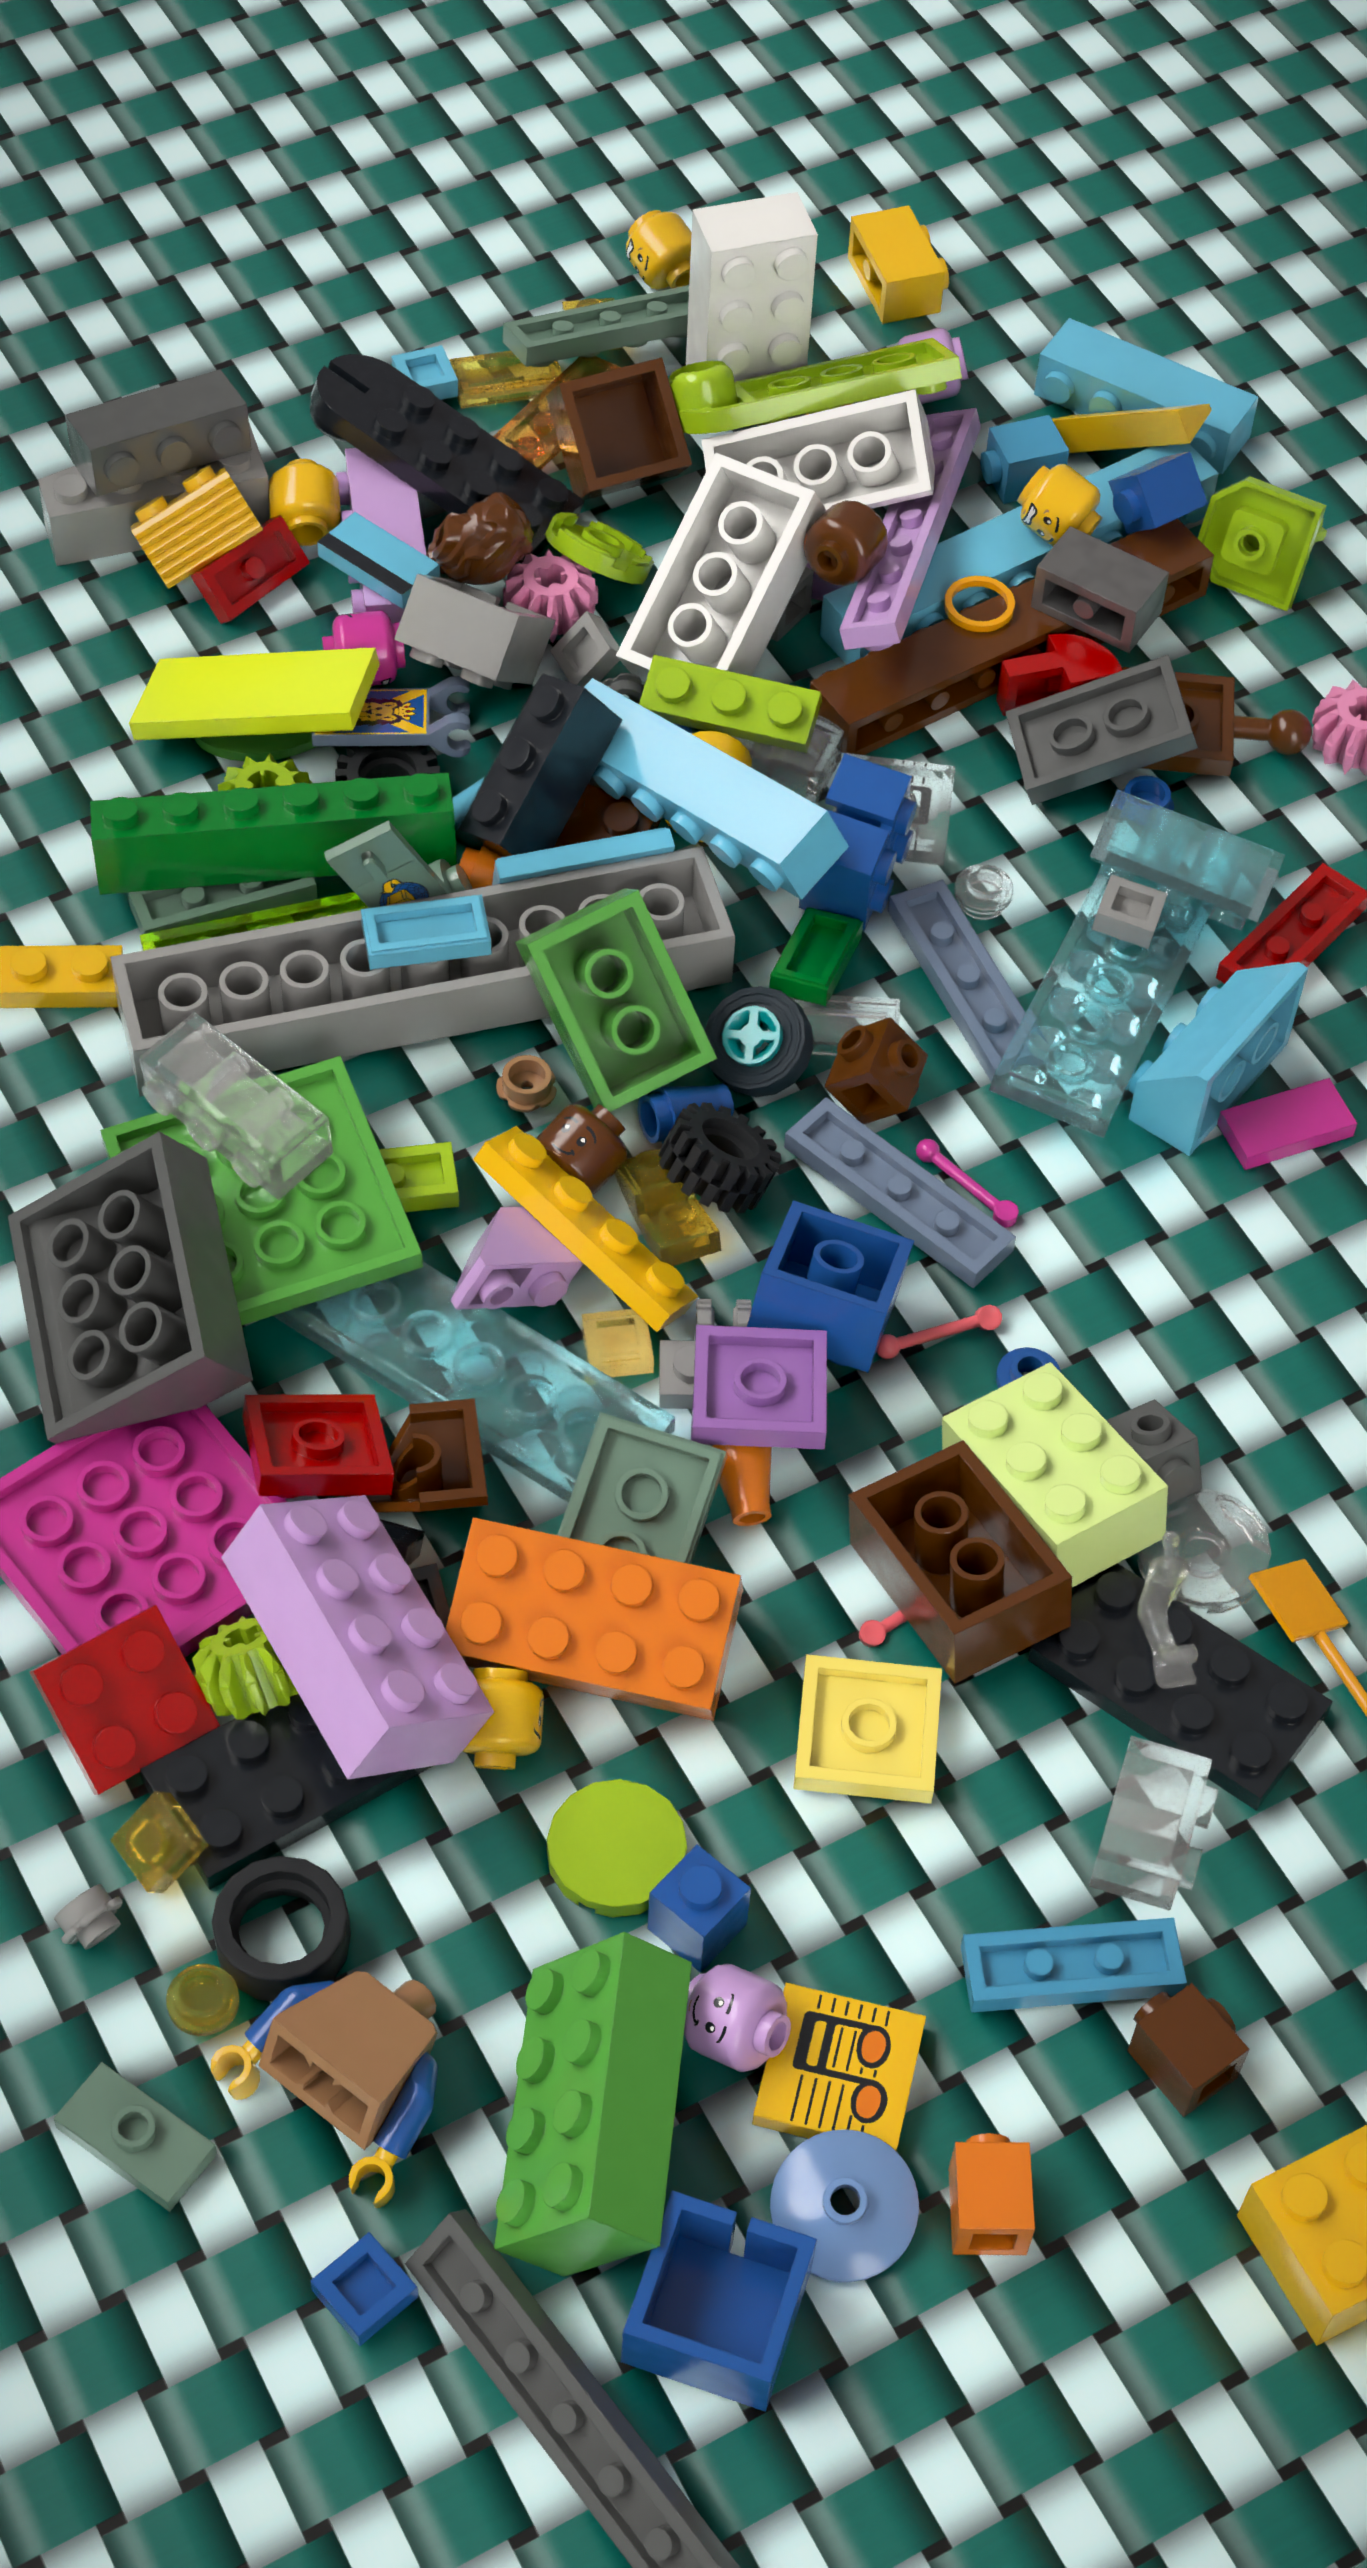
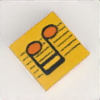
M786 1982L783 1994L787 2002V2016L791 2022L790 2035L783 2050L777 2056L769 2057L766 2061L752 2125L808 2139L817 2134L832 2130L861 2131L881 2139L897 2152L926 2016Z

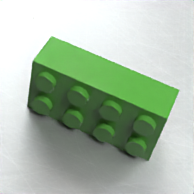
M622 1932L533 1969L532 1979L528 1984L525 1996L527 2015L523 2043L516 2061L518 2079L513 2115L506 2132L508 2151L503 2187L496 2204L498 2223L494 2250L565 2277L660 2247L692 1966L691 1961L631 1934Z

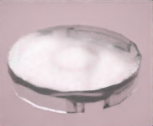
M1202 1489L1167 1505L1165 1538L1138 1552L1137 1558L1139 1570L1146 1582L1188 1609L1190 1607L1208 1609L1206 1614L1225 1613L1246 1604L1257 1592L1248 1577L1251 1573L1267 1569L1272 1554L1268 1531L1255 1511L1234 1496L1212 1489Z

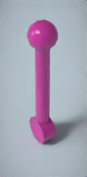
M923 1139L918 1143L916 1155L919 1160L928 1163L933 1162L991 1209L994 1221L1005 1228L1011 1227L1017 1222L1019 1210L1015 1203L1008 1200L999 1201L942 1155L936 1141Z

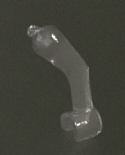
M1168 1531L1162 1537V1544L1164 1545L1163 1556L1155 1558L1149 1565L1137 1610V1617L1153 1652L1155 1679L1161 1688L1197 1684V1677L1194 1675L1191 1664L1198 1660V1651L1194 1644H1176L1167 1619L1169 1606L1182 1588L1190 1572L1189 1563L1177 1557V1546L1179 1545L1180 1538L1174 1531Z

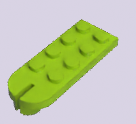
M929 338L736 382L734 381L733 371L723 361H702L688 364L673 371L668 380L683 433L708 434L756 424L757 426L787 420L789 417L817 413L838 408L841 405L868 401L916 389L919 395L933 394L947 388L946 382L962 379L959 356L936 339Z

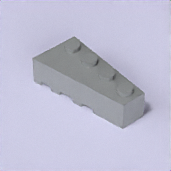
M250 423L251 451L96 497L75 466L38 479L45 529L56 566L143 550L130 527L139 521L134 512L158 496L163 495L168 503L186 492L182 482L209 465L215 473L225 467L260 525L270 519L268 475Z

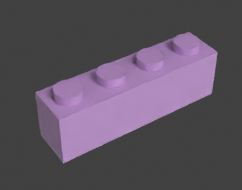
M357 448L345 449L346 472H336V477L339 482L340 506L349 505L350 510L341 511V522L356 512L426 555L417 490ZM348 575L349 584L359 583L360 589L351 590L352 613L381 610L388 614L392 623L401 621L405 608L398 607Z

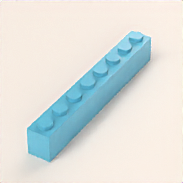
M1190 444L1149 447L1094 472L1084 478L1100 491V503L1095 512L1103 518L1090 536L1111 544L1135 533H1126L1123 523L1114 511L1113 493L1108 481L1161 457L1190 451L1208 504L1178 518L1186 525L1198 522L1205 517L1211 496L1215 493L1219 473ZM1019 506L937 544L902 639L912 635L918 629L930 627L948 619L944 609L945 594L948 588L961 578L968 576L991 577L1002 582L1008 588L1020 586L1035 579L1038 564L1053 547L1022 523L1020 514L1023 506ZM858 582L823 595L820 636L846 665L865 657L871 652L865 648L844 650L839 631ZM969 587L959 591L953 597L952 604L959 613L966 607H974L1000 594L985 587Z

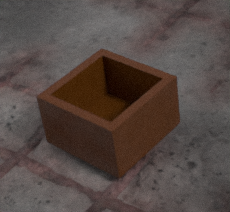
M662 357L559 383L546 396L573 493L583 500L674 477L692 465Z

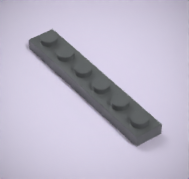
M464 2209L449 2213L407 2260L405 2265L632 2568H740L498 2251L494 2250V2245L469 2212Z

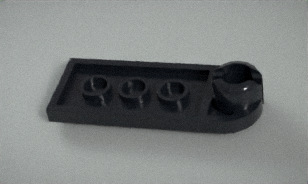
M347 354L331 360L328 368L324 366L317 376L311 393L310 414L316 428L334 440L349 442L448 513H466L473 504L483 501L493 492L505 493L520 505L531 522V529L534 533L531 554L535 556L549 544L545 533L556 514L562 512L579 515L585 500L569 490L562 482L552 478L523 458L518 451L503 444L479 427L475 421L463 416L436 397L429 389L419 385L392 365L367 355ZM524 555L523 559L518 562L522 564L524 562L526 555Z

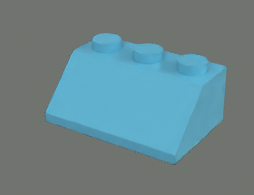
M1300 962L1237 970L1221 989L1216 986L1211 987L1199 1003L1194 1019L1188 1025L1179 1023L1168 1036L1159 1058L1154 1063L1146 1060L1134 1074L1129 1085V1091L1134 1095L1128 1119L1190 1156L1217 1125L1220 1111L1232 1108L1288 1044L1308 967Z

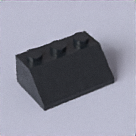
M543 673L530 692L455 831L456 841L479 851L484 846L502 857L553 848L620 726L622 719L586 688Z

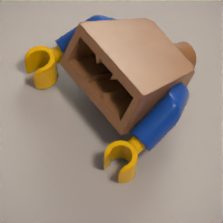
M355 1971L337 1982L330 1980L292 1985L284 1989L246 2030L245 2036L248 2040L242 2047L229 2045L215 2052L211 2059V2073L217 2081H220L233 2067L244 2066L240 2076L230 2084L228 2092L235 2100L246 2099L259 2086L260 2071L256 2063L260 2060L258 2065L260 2068L363 2150L374 2141L379 2145L376 2153L372 2157H364L358 2160L352 2166L349 2174V2187L352 2194H354L364 2175L370 2172L382 2174L385 2177V2183L382 2189L378 2191L373 2203L375 2208H380L392 2199L395 2192L392 2167L398 2157L407 2158L433 2111L439 2067L430 2054L438 2033L434 2024L428 2019L436 2012V2002L430 1990L419 1981H406L392 1992L369 1973Z

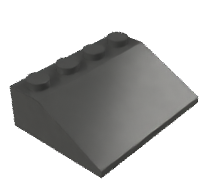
M159 1131L8 1216L47 1440L53 1443H60L201 1408L253 1380L206 1157Z

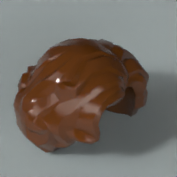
M493 492L483 501L473 504L466 513L457 514L452 512L448 514L440 526L434 530L433 542L428 547L427 557L440 565L441 574H446L449 578L460 583L471 585L494 584L513 570L515 563L522 560L524 555L531 554L533 547L532 538L534 535L531 529V522L526 517L525 511L516 501L505 493Z

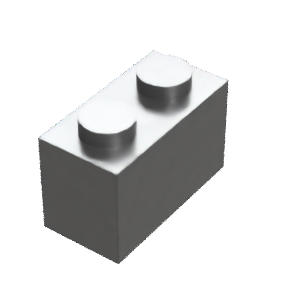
M1070 526L1037 566L1031 607L1130 653L1162 612L1169 572Z

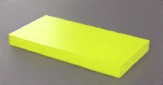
M374 647L159 659L129 721V726L134 740L351 731L355 728L380 665L377 651Z

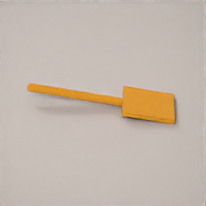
M1301 1559L1251 1573L1248 1577L1291 1642L1313 1637L1367 1717V1693L1326 1634V1632L1346 1627L1349 1622L1307 1560Z

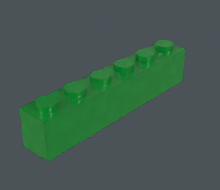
M449 772L436 774L417 773L411 776L373 779L356 778L348 781L310 784L295 783L292 785L260 788L240 787L232 790L197 793L178 792L171 795L134 798L116 797L109 800L90 801L91 841L100 895L336 876L338 873L327 863L324 852L388 820L427 865L439 859H445L450 866L457 864L454 807Z

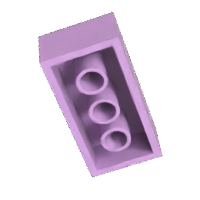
M365 1495L260 1504L221 1557L347 1780L453 1763L494 1713L475 1676L469 1670L445 1630L442 1621L435 1613L411 1573L409 1566L402 1558L380 1521L378 1514Z

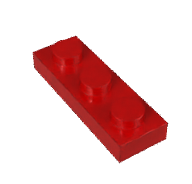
M1322 863L1219 963L1216 979L1225 984L1237 970L1300 962L1306 967L1309 966L1367 909V890Z

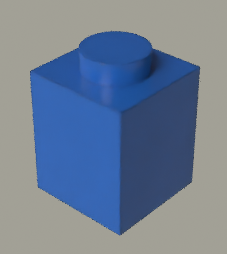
M1190 451L1161 457L1108 481L1113 493L1114 511L1123 523L1126 533L1157 528L1208 504Z
M696 1844L649 1893L647 1929L679 1956L691 1961L692 1966L701 1973L747 1925L751 1888Z

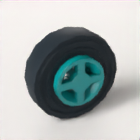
M762 986L740 989L723 999L709 1016L705 1028L707 1038L717 1059L708 1063L714 1076L734 1092L752 1097L775 1095L793 1085L808 1067L813 1051L812 1026L802 1007L784 992ZM764 1042L770 1043L759 1054H756L757 1048L761 1047Z

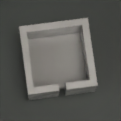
M417 574L394 640L411 646L412 649L409 656L420 662L442 668V665L458 670L462 668L460 674L462 679L490 689L494 685L511 690L513 683L533 684L556 620L512 602H507L505 608L498 605L501 598L465 583H460L457 580Z

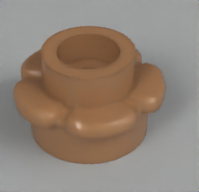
M533 1055L517 1056L507 1062L503 1068L502 1076L498 1078L496 1084L499 1098L507 1100L508 1106L518 1112H532L540 1107H547L554 1100L557 1093L556 1087L553 1086L555 1075L549 1065L543 1059ZM523 1087H531L532 1089H522V1088H523Z

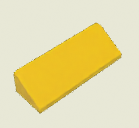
M1210 404L1070 415L1051 419L1067 445L1069 453L1190 444L1212 410Z

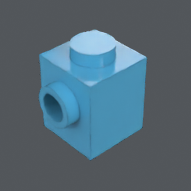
M1050 415L989 427L986 451L981 453L980 457L982 475L987 484H993L1003 504L1015 502L1027 483L1042 466L1045 465L1051 469L1058 464L1067 465L1069 449Z

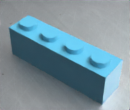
M1068 318L1040 353L1034 395L1079 414L1210 404L1212 411L1190 445L1220 474L1224 473L1250 438L1259 398L1254 394L1071 318Z

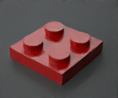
M375 1394L244 1396L242 1417L258 1496L296 1498L299 1496L350 1497L392 1495L394 1470Z
M157 1605L148 1607L29 1672L94 1795L103 1793L139 1773L141 1768L220 1726Z

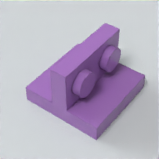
M696 1325L691 1418L692 1441L712 1445L825 1449L827 1433V1331Z

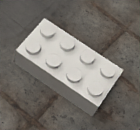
M798 192L693 209L686 365L702 361H723L733 371L735 382L807 366L818 234Z
M716 452L616 654L617 658L629 672L646 682L653 655L752 676L808 563L804 550L807 530L827 511L816 492Z

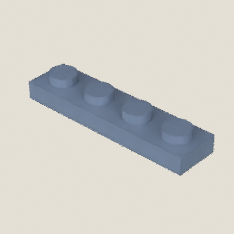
M942 879L890 896L888 913L991 1083L995 1085L1047 1067L1050 1051L944 880Z
M827 1097L785 1133L784 1148L902 1236L914 1240V1245L972 1288L976 1287L1014 1251L1015 1235Z

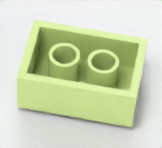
M1051 1362L942 1417V1450L962 1440L965 1441L1072 1576V1587L1165 1538L1168 1485Z

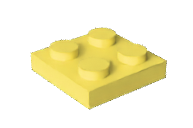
M806 1654L793 1789L931 1804L935 1782L942 1668Z

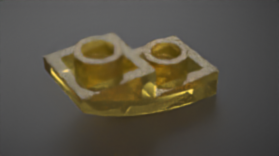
M660 1149L646 1150L633 1158L626 1159L625 1163L614 1175L637 1226L652 1253L659 1260L675 1266L721 1251L719 1230L696 1199L695 1193L693 1192L688 1197L680 1191L683 1184L681 1182L672 1183L666 1177L669 1170L661 1169L659 1164L661 1157L658 1156Z

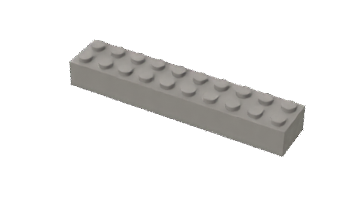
M703 846L390 904L398 905L482 894L491 937L492 955L370 970L361 923V910L122 954L110 958L119 1013L139 1096L141 1097L321 1062L337 1056L342 1058L548 1018L550 1015L515 942L624 888L639 890L686 991L732 982L735 934Z

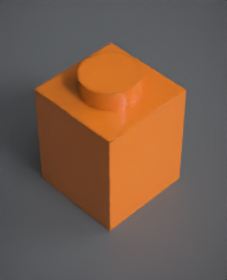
M993 2133L978 2134L968 2138L966 2142H955L948 2169L952 2255H1027L1035 2231L1030 2142H1010L1008 2137Z

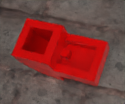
M1073 634L1048 635L1046 653L1025 655L1002 661L996 701L1003 716H1006V711L1123 671L1116 657L1107 648L1092 639Z

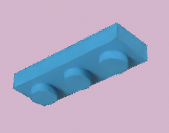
M1174 1917L963 1934L961 1942V1953L971 2013L1153 1998L1164 1991L1170 1996H1174L1184 1989L1187 1984Z

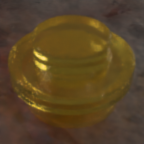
M202 1963L187 1967L172 1980L167 1990L166 2005L169 2017L177 2028L190 2035L208 2036L220 2032L233 2021L239 2008V1992L235 1980L227 1971L211 1964Z

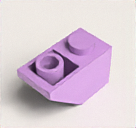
M500 1207L472 1249L451 1297V1302L456 1310L555 1305L566 1294L568 1285L583 1263L524 1207Z

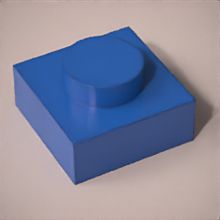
M370 2232L310 2280L312 2292L359 2346L364 2344L418 2298V2287Z

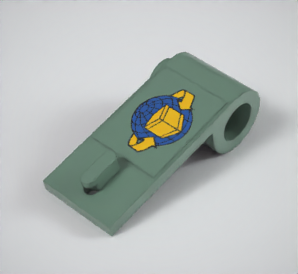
M389 820L324 852L327 863L369 908L472 889L466 873L459 864L451 867L445 859H439L427 865Z

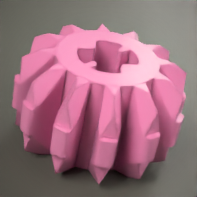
M548 548L544 556L537 557L533 554H527L522 564L514 565L513 570L507 575L506 588H503V605L506 606L507 602H512L556 620L549 638L553 644L557 635H565L586 611L594 614L595 604L598 603V586L595 585V578L592 577L590 569L574 562L565 555L561 557L553 556Z
M1352 680L1346 689L1332 686L1329 694L1326 695L1325 699H1321L1319 706L1315 708L1312 724H1314L1312 733L1313 749L1323 752L1324 764L1340 763L1343 767L1344 775L1351 768L1360 769L1367 776V688H1362L1355 680Z

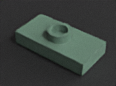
M103 2062L99 2064L53 2118L58 2130L169 2212L217 2155L216 2145Z

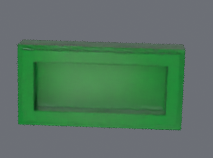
M807 907L770 974L769 988L782 991L791 998L826 1006L862 938L863 921Z

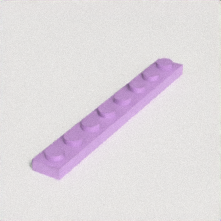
M977 408L926 415L935 464L933 495L889 505L883 519L888 535L886 553L880 562L856 586L839 629L844 650L865 648L869 651H879L901 642L981 429Z

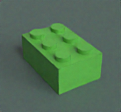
M624 888L515 942L594 1108L600 1104L609 1112H612L717 1059L639 890Z

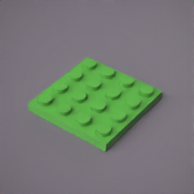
M341 1056L100 1130L103 1145L109 1159L159 1131L207 1158L241 1325L423 1267L422 1252Z

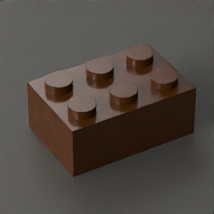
M964 1440L848 1494L850 1544L954 1683L1071 1626L1072 1576Z

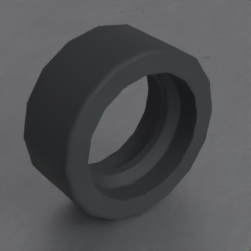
M276 1856L252 1862L233 1875L216 1898L211 1923L220 1968L236 1988L257 2000L273 2002L284 1989L292 1985L333 1981L347 1960L351 1930L343 1890L328 1871L306 1859ZM284 1895L300 1897L314 1904L322 1914L324 1922L323 1937L318 1947L302 1959L283 1964L261 1962L250 1956L243 1948L239 1936L241 1919L249 1909L261 1901Z

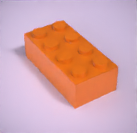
M473 1517L445 1630L468 1667L523 1670L528 1672V1680L714 1721L743 1593L741 1575Z

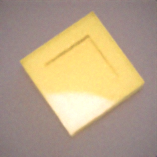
M626 1309L582 1314L581 1327L590 1380L654 1373V1357L648 1324L635 1311Z

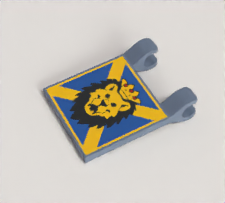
M452 676L431 688L370 689L354 730L312 732V746L429 745L451 757L466 756L470 752V741L465 739L455 741L448 734L455 729L464 731L470 729V719L468 717L470 714V704L465 702L455 704L448 697L454 692L468 693L470 691V683L460 676ZM430 708L444 715L443 718L431 725Z

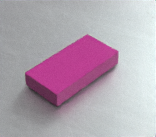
M1330 1078L1222 1110L1220 1111L1217 1125L1243 1169L1247 1170L1353 1137L1357 1122Z

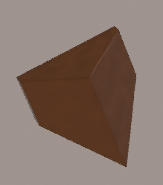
M475 1398L409 1404V1415L388 1449L394 1470L392 1495H366L373 1509L376 1512H421L488 1505Z

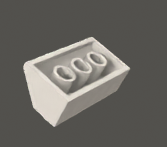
M916 389L702 439L706 472L717 452L815 491L826 510L832 505L845 500L859 501L871 508H877L933 495L935 464L928 420Z

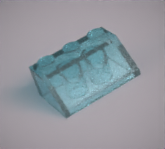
M1118 789L1090 855L1092 861L1101 864L1098 875L1106 879H1110L1111 874L1133 881L1134 878L1157 886L1156 890L1168 893L1165 902L1184 909L1187 908L1190 899L1212 908L1209 915L1210 919L1242 931L1246 921L1258 926L1285 863V854Z

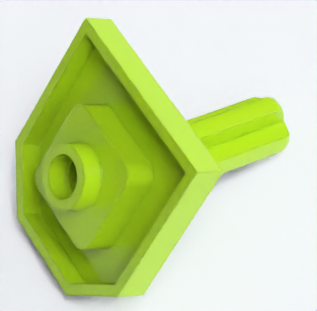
M1251 476L1216 492L1211 496L1198 535V539L1214 554L1209 577L1211 582L1288 611L1293 605L1313 545L1318 541H1323L1327 535V530L1322 527L1323 515L1327 505Z

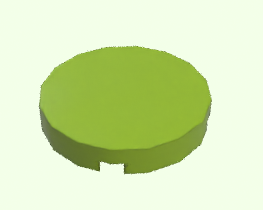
M560 512L552 518L545 536L556 550L569 559L614 580L630 584H643L647 579L654 561L651 556L645 555L646 551L637 541L599 521L597 523L591 521L589 527L577 525L576 522L579 517L574 513Z
M623 1779L594 1782L571 1794L553 1816L547 1836L550 1874L566 1898L578 1906L580 1902L586 1907L594 1908L596 1914L612 1918L641 1914L649 1909V1893L687 1855V1841L683 1821L671 1802L647 1785Z

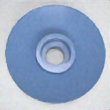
M832 2130L805 2140L786 2157L774 2179L770 2198L772 2224L817 2239L810 2274L834 2282H857L884 2272L906 2251L917 2226L919 2199L916 2183L910 2169L891 2146L881 2139L861 2131ZM842 2188L853 2190L860 2201L858 2209L850 2215L837 2213L832 2208L830 2202L831 2196L835 2191Z

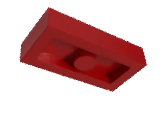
M281 515L270 518L261 525L262 531L191 575V578L220 624L234 619L310 563Z

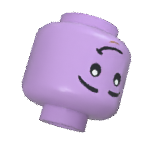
M732 1964L715 1966L708 1972L699 1974L690 1982L684 2035L691 2049L739 2072L757 2069L769 2057H775L783 2050L790 2035L791 2022L787 2016V2002L779 1986L770 1980Z

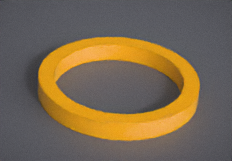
M968 576L955 581L945 594L944 609L948 618L957 626L968 631L991 632L998 630L1009 623L1014 614L1015 599L1013 593L1005 584L991 577ZM985 587L1000 594L1007 604V609L996 619L974 621L959 614L952 604V599L963 589Z

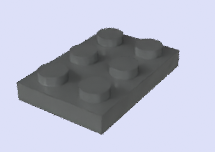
M1169 655L1006 711L1025 789L1032 805L1198 748Z

